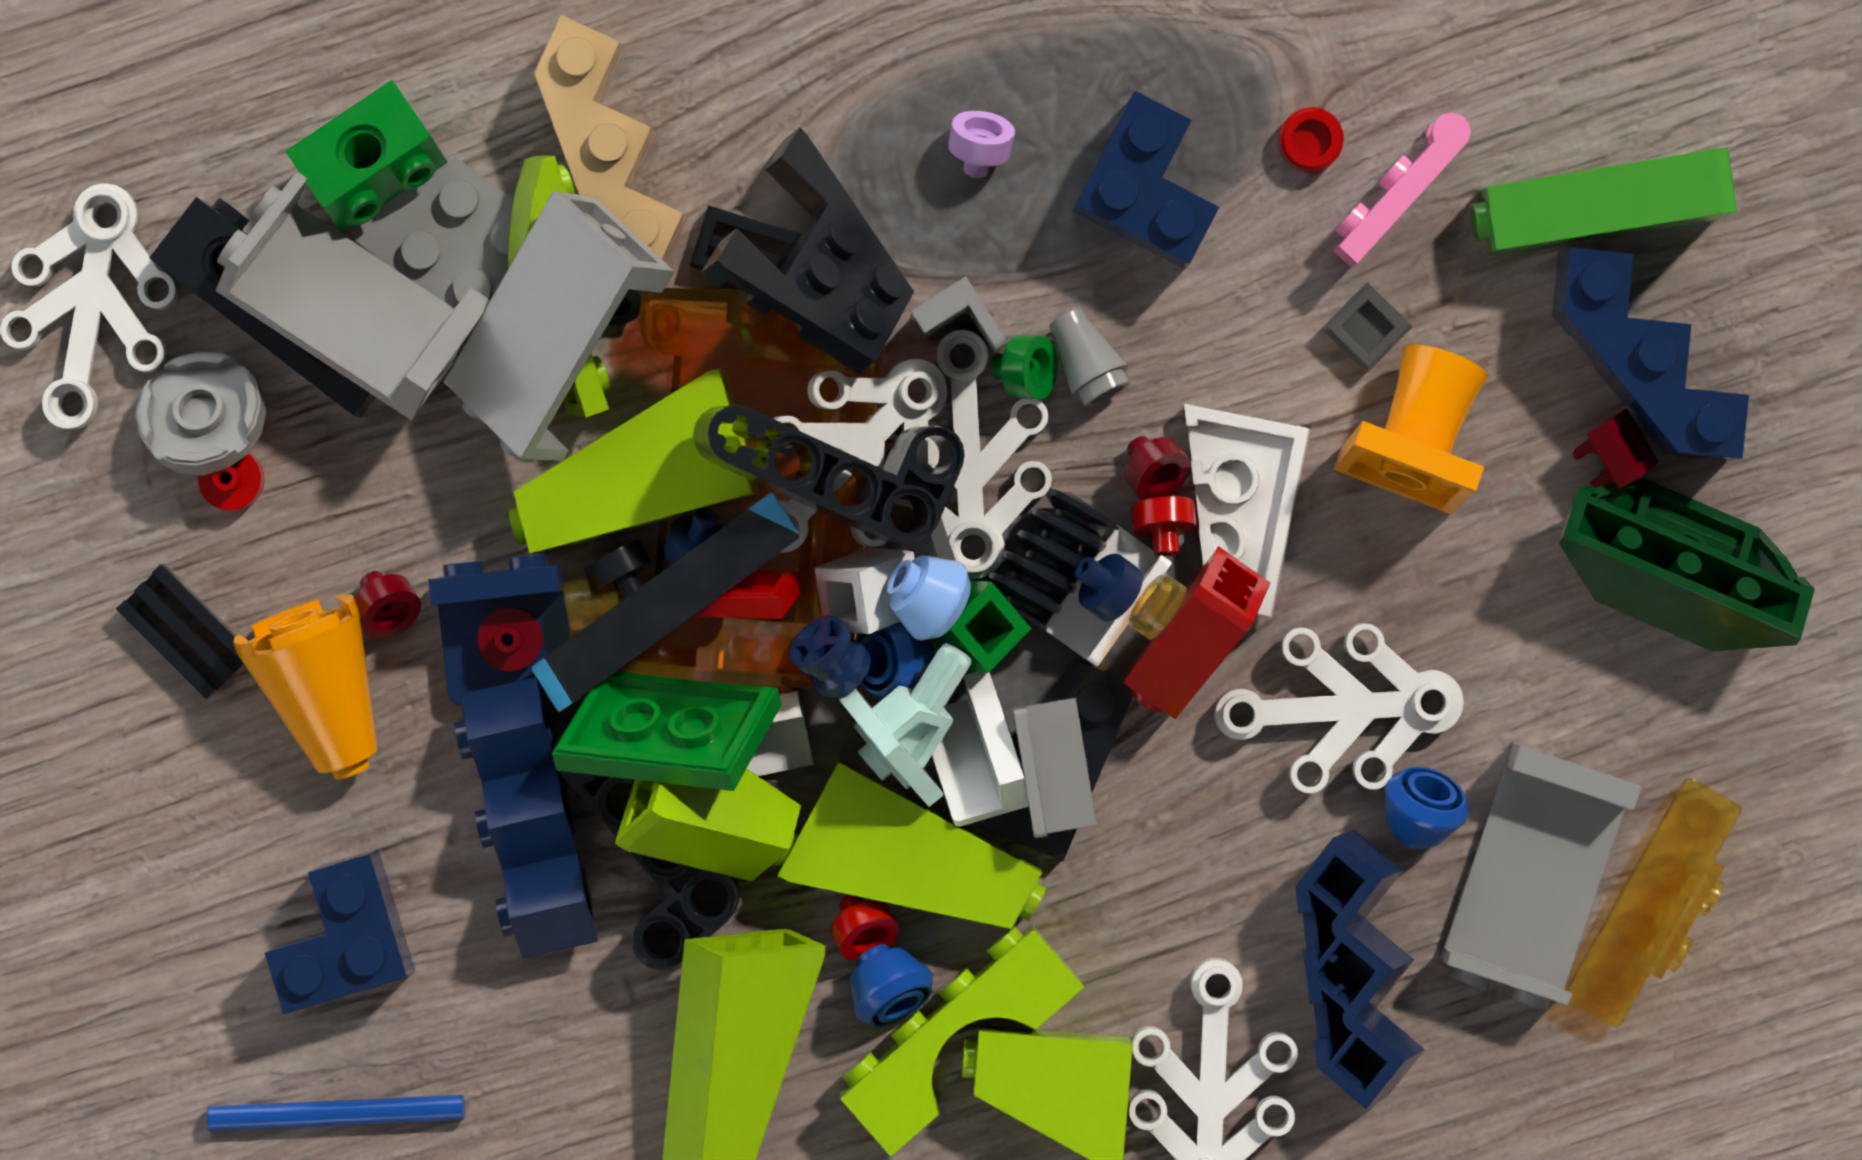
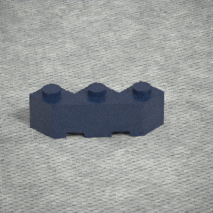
M1569 247L1558 252L1552 316L1567 335L1572 336L1593 362L1594 368L1624 405H1628L1649 431L1650 437L1666 455L1725 461L1743 459L1749 395L1685 388L1692 324L1628 318L1634 253Z
M533 677L461 694L464 720L454 723L455 735L462 759H474L482 782L485 809L475 811V820L482 847L494 846L503 872L506 897L495 900L503 936L515 935L523 959L598 942L590 888L585 868L581 869L575 841L576 828L565 781L561 780L560 773L556 770L552 752L554 751L555 738L537 678Z
M1354 829L1332 838L1297 883L1295 889L1298 914L1302 913L1306 949H1303L1309 1004L1314 1006L1317 1039L1314 1040L1317 1068L1360 1105L1368 1109L1388 1097L1425 1049L1377 1009V1006L1414 959L1366 920V917L1402 873L1403 869Z

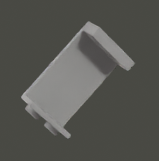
M296 172L282 191L272 186L265 193L252 214L251 218L257 221L249 234L246 235L242 231L237 230L225 245L217 260L225 269L216 292L412 421L461 353L488 306L490 299L470 287L454 309L299 206L297 203L308 178Z
M553 191L444 383L462 400V409L472 418L485 423L501 439L499 441L501 448L513 458L528 463L533 462L534 459L563 461L569 450L547 428L628 289L662 293L675 271L596 197Z
M1511 743L1439 960L1446 965L1454 967L1451 975L1452 979L1483 990L1488 989L1490 980L1514 987L1511 999L1548 1011L1551 1000L1569 1005L1572 993L1566 990L1565 986L1625 808L1634 811L1642 786Z

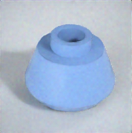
M925 555L918 556L912 561L905 560L901 562L892 573L887 585V592L891 594L890 608L909 634L917 640L934 639L945 634L962 614L971 591V582L967 570L962 563Z

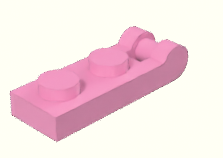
M1449 112L1441 115L1431 123L1425 133L1427 147L1413 163L1403 155L1378 182L1386 192L1369 210L1360 202L1339 224L1335 231L1343 239L1332 251L1347 265L1353 267L1368 253L1466 145L1471 133L1470 125L1466 118L1458 113Z

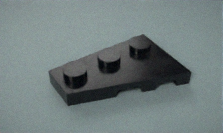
M1077 660L1041 703L1076 698L1091 792H1093L1133 695L1131 688L1123 683L1124 679ZM1015 732L1012 735L1011 739L1022 769L1017 735ZM1029 807L972 823L1060 861H1064L1077 830L1071 829L1047 833L1046 837L1034 838Z

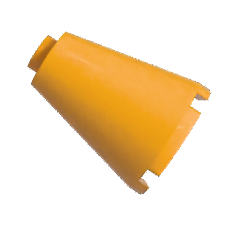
M349 594L335 595L339 607L322 610L319 600L316 599L283 610L253 624L251 628L255 638L248 641L241 634H238L234 637L233 641L238 656L318 773L331 772L335 780L348 778L366 770L370 766L368 758L378 750L359 608L354 596Z

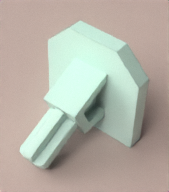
M948 643L943 644L937 651L914 689L899 685L873 708L856 688L843 696L837 697L857 722L853 727L867 743L858 753L882 781L892 773L906 789L911 786L929 807L941 798L944 793L924 767L954 721L944 706L971 665V658L964 651Z

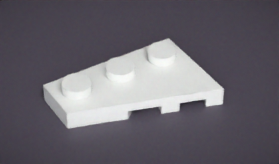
M1184 404L1200 526L1199 535L1203 566L1219 546L1268 580L1270 585L1257 614L1272 617L1310 429Z

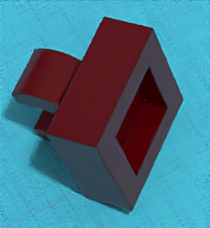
M1627 408L1605 419L1588 432V439L1580 444L1572 453L1575 460L1581 459L1590 453L1600 456L1605 465V471L1589 482L1593 488L1615 481L1620 489L1639 479L1659 463Z

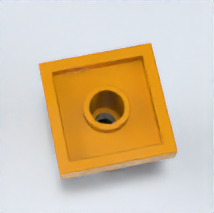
M1411 344L1404 346L1398 382L1385 428L1383 429L1362 421L1342 445L1333 470L1452 515L1476 492L1484 470L1483 466L1454 456L1451 452L1472 404L1488 379V374L1479 365L1455 353L1426 345Z

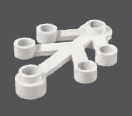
M96 184L83 191L74 205L73 222L36 248H24L17 252L11 264L13 276L18 282L30 287H40L51 279L55 264L86 246L81 272L26 310L8 313L0 325L1 337L7 345L16 349L26 350L38 344L45 328L75 308L63 377L52 382L45 390L42 398V408L46 418L55 426L64 429H79L88 425L95 417L98 409L97 396L95 391L89 386L102 313L125 345L126 358L133 368L143 372H155L163 367L168 357V350L164 341L146 331L110 279L109 271L113 250L139 282L137 293L144 305L156 310H164L171 307L178 299L179 286L173 276L160 271L149 258V254L134 234L138 223L137 205L127 191L113 184ZM111 204L117 210V220L111 227L102 228L96 220L97 211L103 205ZM36 255L43 262V270L37 278L28 279L23 274L22 265L28 257ZM163 278L169 286V293L164 300L153 302L147 293L148 286L154 279ZM20 318H26L32 326L30 337L23 342H17L11 335L12 324ZM144 341H152L157 348L156 359L148 365L141 364L136 357L137 347ZM71 392H77L83 399V408L75 416H68L62 408L64 397Z
M957 330L946 335L940 342L937 349V364L941 372L951 380L953 432L958 435L963 443L965 457L963 467L954 485L957 489L958 516L945 507L941 518L955 560L965 566L969 579H979L987 576L990 571L994 572L1002 562L1001 556L1005 551L1002 533L1032 499L1044 496L1049 488H1051L1052 475L1048 467L1038 461L1025 462L1015 471L1013 478L1014 486L984 515L982 488L1028 436L1036 435L1045 428L1048 422V410L1039 399L1018 400L1011 409L1009 421L980 452L976 377L983 372L987 364L988 351L984 341L977 334L968 330ZM966 345L972 349L974 362L970 367L959 369L952 365L949 354L955 346ZM1026 404L1036 406L1041 412L1040 424L1032 429L1022 427L1017 421L1019 408ZM892 433L889 439L895 442L898 435ZM928 437V464L934 469L939 460V450L935 442ZM1028 468H1037L1044 474L1045 484L1038 492H1028L1021 485V475ZM900 498L896 500L895 504L904 507L908 506L913 510L909 500ZM977 535L983 539L985 552L979 559L970 560L963 556L960 545L966 536Z
M909 359L898 363L891 369L886 378L845 377L838 371H821L810 379L807 388L808 397L816 407L820 409H837L847 401L884 404L865 423H801L792 416H777L773 419L781 423H787L794 429L883 469L885 441L900 425L902 426V432L912 427L928 426V420L936 416L945 404L947 385L941 371L932 363L922 359ZM826 378L833 379L838 385V395L832 402H826L819 392L820 384ZM914 379H919L926 387V395L919 403L913 402L908 396V386ZM928 437L921 441L916 452L918 464L927 473L933 470L928 465ZM789 445L785 448L780 447L776 454L790 455L797 451L793 446ZM847 470L842 471L835 478L833 484L834 493L852 475ZM790 499L788 502L779 501V503L792 519L794 526L800 534V538L781 551V553L791 552L802 545L808 534L807 520L817 511L793 499ZM851 526V533L854 539L862 545L876 547L887 542L878 538L869 539L863 531Z
M1360 623L1352 626L1345 635L1344 646L1346 652L1357 661L1370 662L1399 690L1372 693L1321 648L1320 640L1312 630L1298 627L1289 630L1283 636L1281 641L1283 657L1291 664L1305 667L1335 695L1261 700L1256 693L1250 690L1235 688L1225 692L1217 700L1214 708V719L1222 733L1237 740L1254 737L1266 725L1337 721L1309 754L1297 757L1289 768V778L1292 785L1301 792L1312 794L1319 792L1326 786L1329 779V769L1374 718L1400 717L1374 751L1362 752L1353 762L1352 772L1355 780L1365 788L1380 789L1391 779L1393 774L1392 766L1422 732L1440 733L1448 730L1458 721L1464 704L1463 694L1458 683L1450 675L1437 670H1426L1417 673L1385 644L1384 636L1376 626ZM1362 630L1371 632L1376 640L1374 650L1367 655L1357 653L1353 647L1354 636ZM1298 634L1306 635L1312 642V651L1304 659L1293 657L1289 651L1291 639ZM1429 690H1437L1443 697V706L1435 714H1427L1421 707V698ZM1239 702L1249 704L1253 710L1251 722L1243 727L1235 726L1229 717L1230 709ZM1369 758H1378L1384 766L1383 775L1374 782L1366 781L1361 774L1362 764ZM1305 762H1314L1320 768V778L1318 782L1311 786L1302 785L1297 777L1299 767Z
M1209 958L1195 967L1190 978L1192 994L1197 1002L1203 1006L1199 1080L1170 1049L1169 1039L1161 1029L1154 1026H1145L1140 1028L1131 1040L1133 1043L1132 1053L1136 1060L1145 1066L1153 1067L1197 1115L1196 1143L1167 1115V1106L1164 1099L1153 1090L1147 1089L1135 1093L1129 1101L1128 1113L1135 1126L1142 1130H1149L1176 1160H1245L1269 1137L1282 1136L1291 1130L1295 1121V1113L1292 1106L1286 1099L1280 1096L1265 1097L1256 1107L1255 1118L1222 1144L1223 1120L1274 1072L1281 1073L1291 1069L1297 1061L1298 1049L1295 1042L1284 1033L1272 1032L1267 1034L1260 1041L1258 1052L1225 1081L1229 1007L1234 1005L1240 998L1243 983L1239 971L1232 963L1222 958ZM1214 974H1222L1229 980V989L1221 997H1212L1206 992V981ZM1147 1035H1156L1162 1040L1163 1047L1161 1052L1152 1058L1143 1056L1138 1049L1139 1042ZM1274 1041H1283L1289 1046V1056L1282 1063H1272L1266 1057V1050ZM1143 1099H1153L1159 1104V1114L1151 1121H1143L1135 1113L1137 1104ZM1271 1105H1281L1286 1110V1119L1278 1127H1270L1263 1121L1264 1111Z

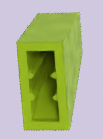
M748 769L745 770L734 791L635 780L615 844L625 851L752 882L772 864L779 867L785 862L798 838V834L794 831L801 805Z
M978 1025L977 1041L964 1040L961 1078L973 1079L974 1096L1089 1160H1123L1133 1048L1130 1037Z

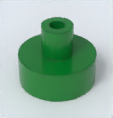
M1041 335L1014 336L1007 343L1003 353H997L993 356L991 361L992 375L996 379L1003 380L1005 389L1014 398H1046L1055 385L1058 372L1057 354L1053 343L1047 337Z

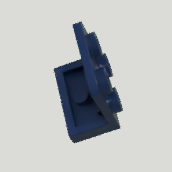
M545 554L507 558L508 571L483 573L482 562L474 561L443 565L444 578L428 579L431 605H438L447 692L449 699L453 703L462 705L461 694L536 677L532 671V666L571 639L563 565L547 566ZM518 607L525 609L537 618L543 629L544 643L542 651L538 658L526 668L516 671L499 670L491 666L480 653L478 647L479 628L489 614L500 608ZM507 633L504 638L505 643L512 645L514 638L511 634ZM537 679L542 696L547 695L544 688Z

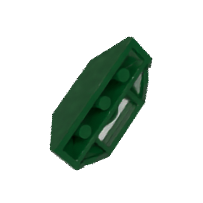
M1640 478L1620 489L1615 482L1593 488V486L1578 488L1574 494L1559 540V545L1596 602L1712 652L1797 645L1801 640L1815 588L1805 577H1798L1788 558L1763 530L1650 480Z

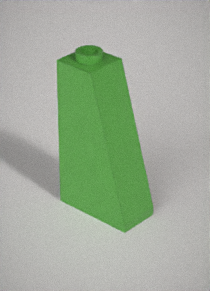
M1728 147L1488 186L1479 191L1480 203L1471 205V219L1475 239L1477 242L1486 241L1488 255L1709 223L1737 212Z

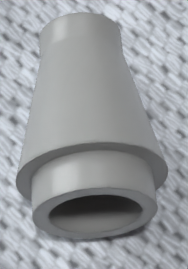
M1083 308L1072 310L1060 316L1049 325L1056 339L1072 397H1080L1086 408L1096 406L1111 399L1130 385L1125 374L1128 365L1089 321Z

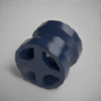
M834 616L821 617L807 624L797 634L789 651L792 663L802 673L810 674L811 684L826 698L840 697L854 690L864 680L871 665L870 653L858 641L850 640L849 629L838 617Z

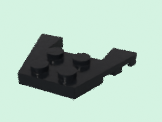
M799 127L782 141L765 169L811 215L809 223L782 268L779 270L736 229L720 241L701 274L718 287L723 286L729 281L749 294L746 296L745 304L763 315L772 309L798 325L795 335L857 374H860L877 361L910 301L914 290L809 136Z

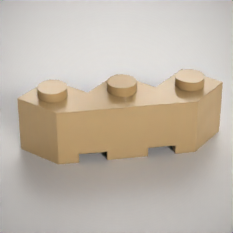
M560 15L534 75L578 194L596 197L667 263L687 219L682 212L631 189L654 140L655 133L650 126L600 104L624 53V49L620 41Z

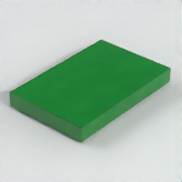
M616 671L589 691L552 752L557 771L734 791L782 703L778 688Z

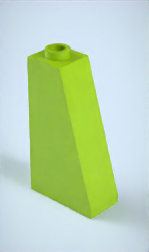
M721 369L704 373L513 491L517 506L509 508V518L517 543L519 545L527 543L529 554H545L692 514L697 509H710L760 495L757 483L711 463L700 455L694 443L693 432L695 423L702 413L712 407L736 405L728 373ZM720 424L718 433L726 438L725 446H747L745 438L736 435L732 431L733 424Z
M841 760L838 761L777 875L792 883L1008 929L1013 928L1018 917L1029 921L1046 891V887L1037 883L1042 874L1039 867L963 826H955L953 821Z
M788 928L685 939L662 1160H756L825 958V945Z

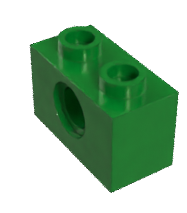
M393 80L285 151L299 173L308 178L307 185L341 233L353 225H361L370 221L380 212L384 204L407 189L411 190L424 185L432 178L439 167L447 163L432 136ZM381 154L375 164L368 168L359 169L361 163L367 157Z

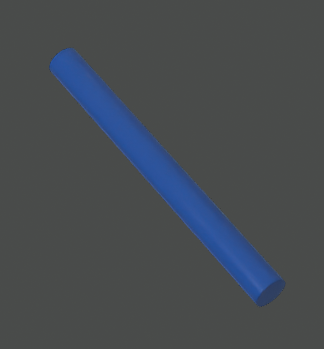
M464 1095L208 1106L207 1125L209 1132L456 1121L465 1120Z

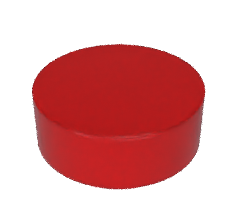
M1317 107L1302 108L1291 114L1282 125L1278 137L1279 150L1284 160L1294 169L1306 173L1319 172L1329 167L1340 155L1344 143L1343 130L1339 121L1330 112Z

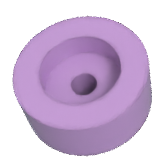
M985 111L962 112L952 120L948 148L955 157L964 161L963 171L965 174L975 178H982L987 176L989 166H997L1009 160L1015 129L1008 120L994 113Z

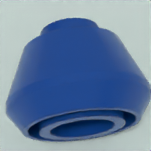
M901 622L871 634L858 633L855 641L862 644L871 657L869 672L860 684L878 700L884 699L899 685L914 689L935 656L930 639L917 640L913 638Z
M1410 767L1393 774L1391 779L1387 781L1385 787L1386 823L1397 841L1412 849L1436 847L1458 830L1469 816V805L1461 787L1449 776L1437 770L1426 767Z
M885 944L877 945L866 950L855 960L854 965L856 969L850 976V986L854 1013L861 1022L874 1027L893 1024L919 1009L931 995L933 985L932 972L902 948L889 949Z

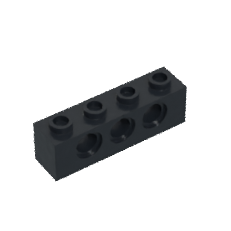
M195 197L149 258L350 414L361 418L376 399L375 396L216 292L221 279L217 269L218 257L237 230L248 235L243 229L250 220L220 197L212 206L202 199Z

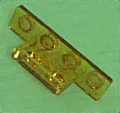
M1692 778L1684 779L1567 986L1566 990L1572 993L1571 1003L1608 1024L1619 1027L1622 1025L1650 974L1661 980L1667 969L1675 972L1681 966L1693 941L1692 938L1687 936L1688 931L1699 913L1707 916L1711 912L1723 891L1724 883L1718 880L1725 867L1714 862L1741 814L1742 809L1739 804Z

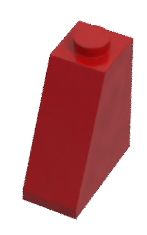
M1218 546L1133 661L1123 681L1125 685L1131 688L1133 697L1145 708L1156 713L1164 711L1176 719L1254 623L1270 582Z

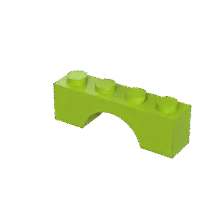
M1032 924L1022 933L1015 926L1012 929H1008L987 948L986 952L993 959L974 975L967 968L960 971L938 992L944 1001L926 1017L919 1010L912 1013L890 1034L896 1043L878 1059L871 1052L867 1053L842 1076L848 1085L841 1091L840 1100L890 1157L939 1115V1106L932 1086L933 1068L941 1048L955 1032L967 1024L987 1018L1011 1019L1037 1030L1085 988L1078 976Z

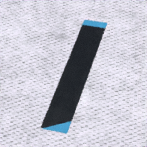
M769 493L532 666V671L557 711L564 710L800 538L799 532L774 493Z

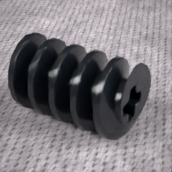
M1049 488L1045 496L1055 509V512L1049 513L1034 509L1030 515L1041 532L1035 534L1019 530L1015 536L1026 553L1020 555L1004 551L1001 556L1011 574L1006 576L990 571L986 577L987 581L992 582L1021 616L1044 632H1046L1047 626L1037 612L1039 609L1059 614L1062 606L1052 593L1054 588L1074 593L1077 585L1067 570L1069 567L1076 569L1080 561L1086 558L1082 552L1083 547L1100 551L1106 548L1107 544L1096 530L1098 526L1115 530L1119 529L1110 519L1074 494Z

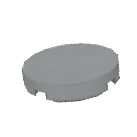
M198 351L176 357L162 367L164 372L158 375L153 383L149 379L140 392L135 413L139 436L158 463L177 473L206 475L227 469L245 457L262 434L266 417L262 390L249 370L239 365L237 360L224 353Z

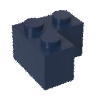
M1134 91L1073 212L1186 269L1190 265L1219 209V206L1163 178L1192 120Z
M379 849L329 863L309 871V879L325 931L277 945L265 952L283 1014L403 979L413 973L415 967Z

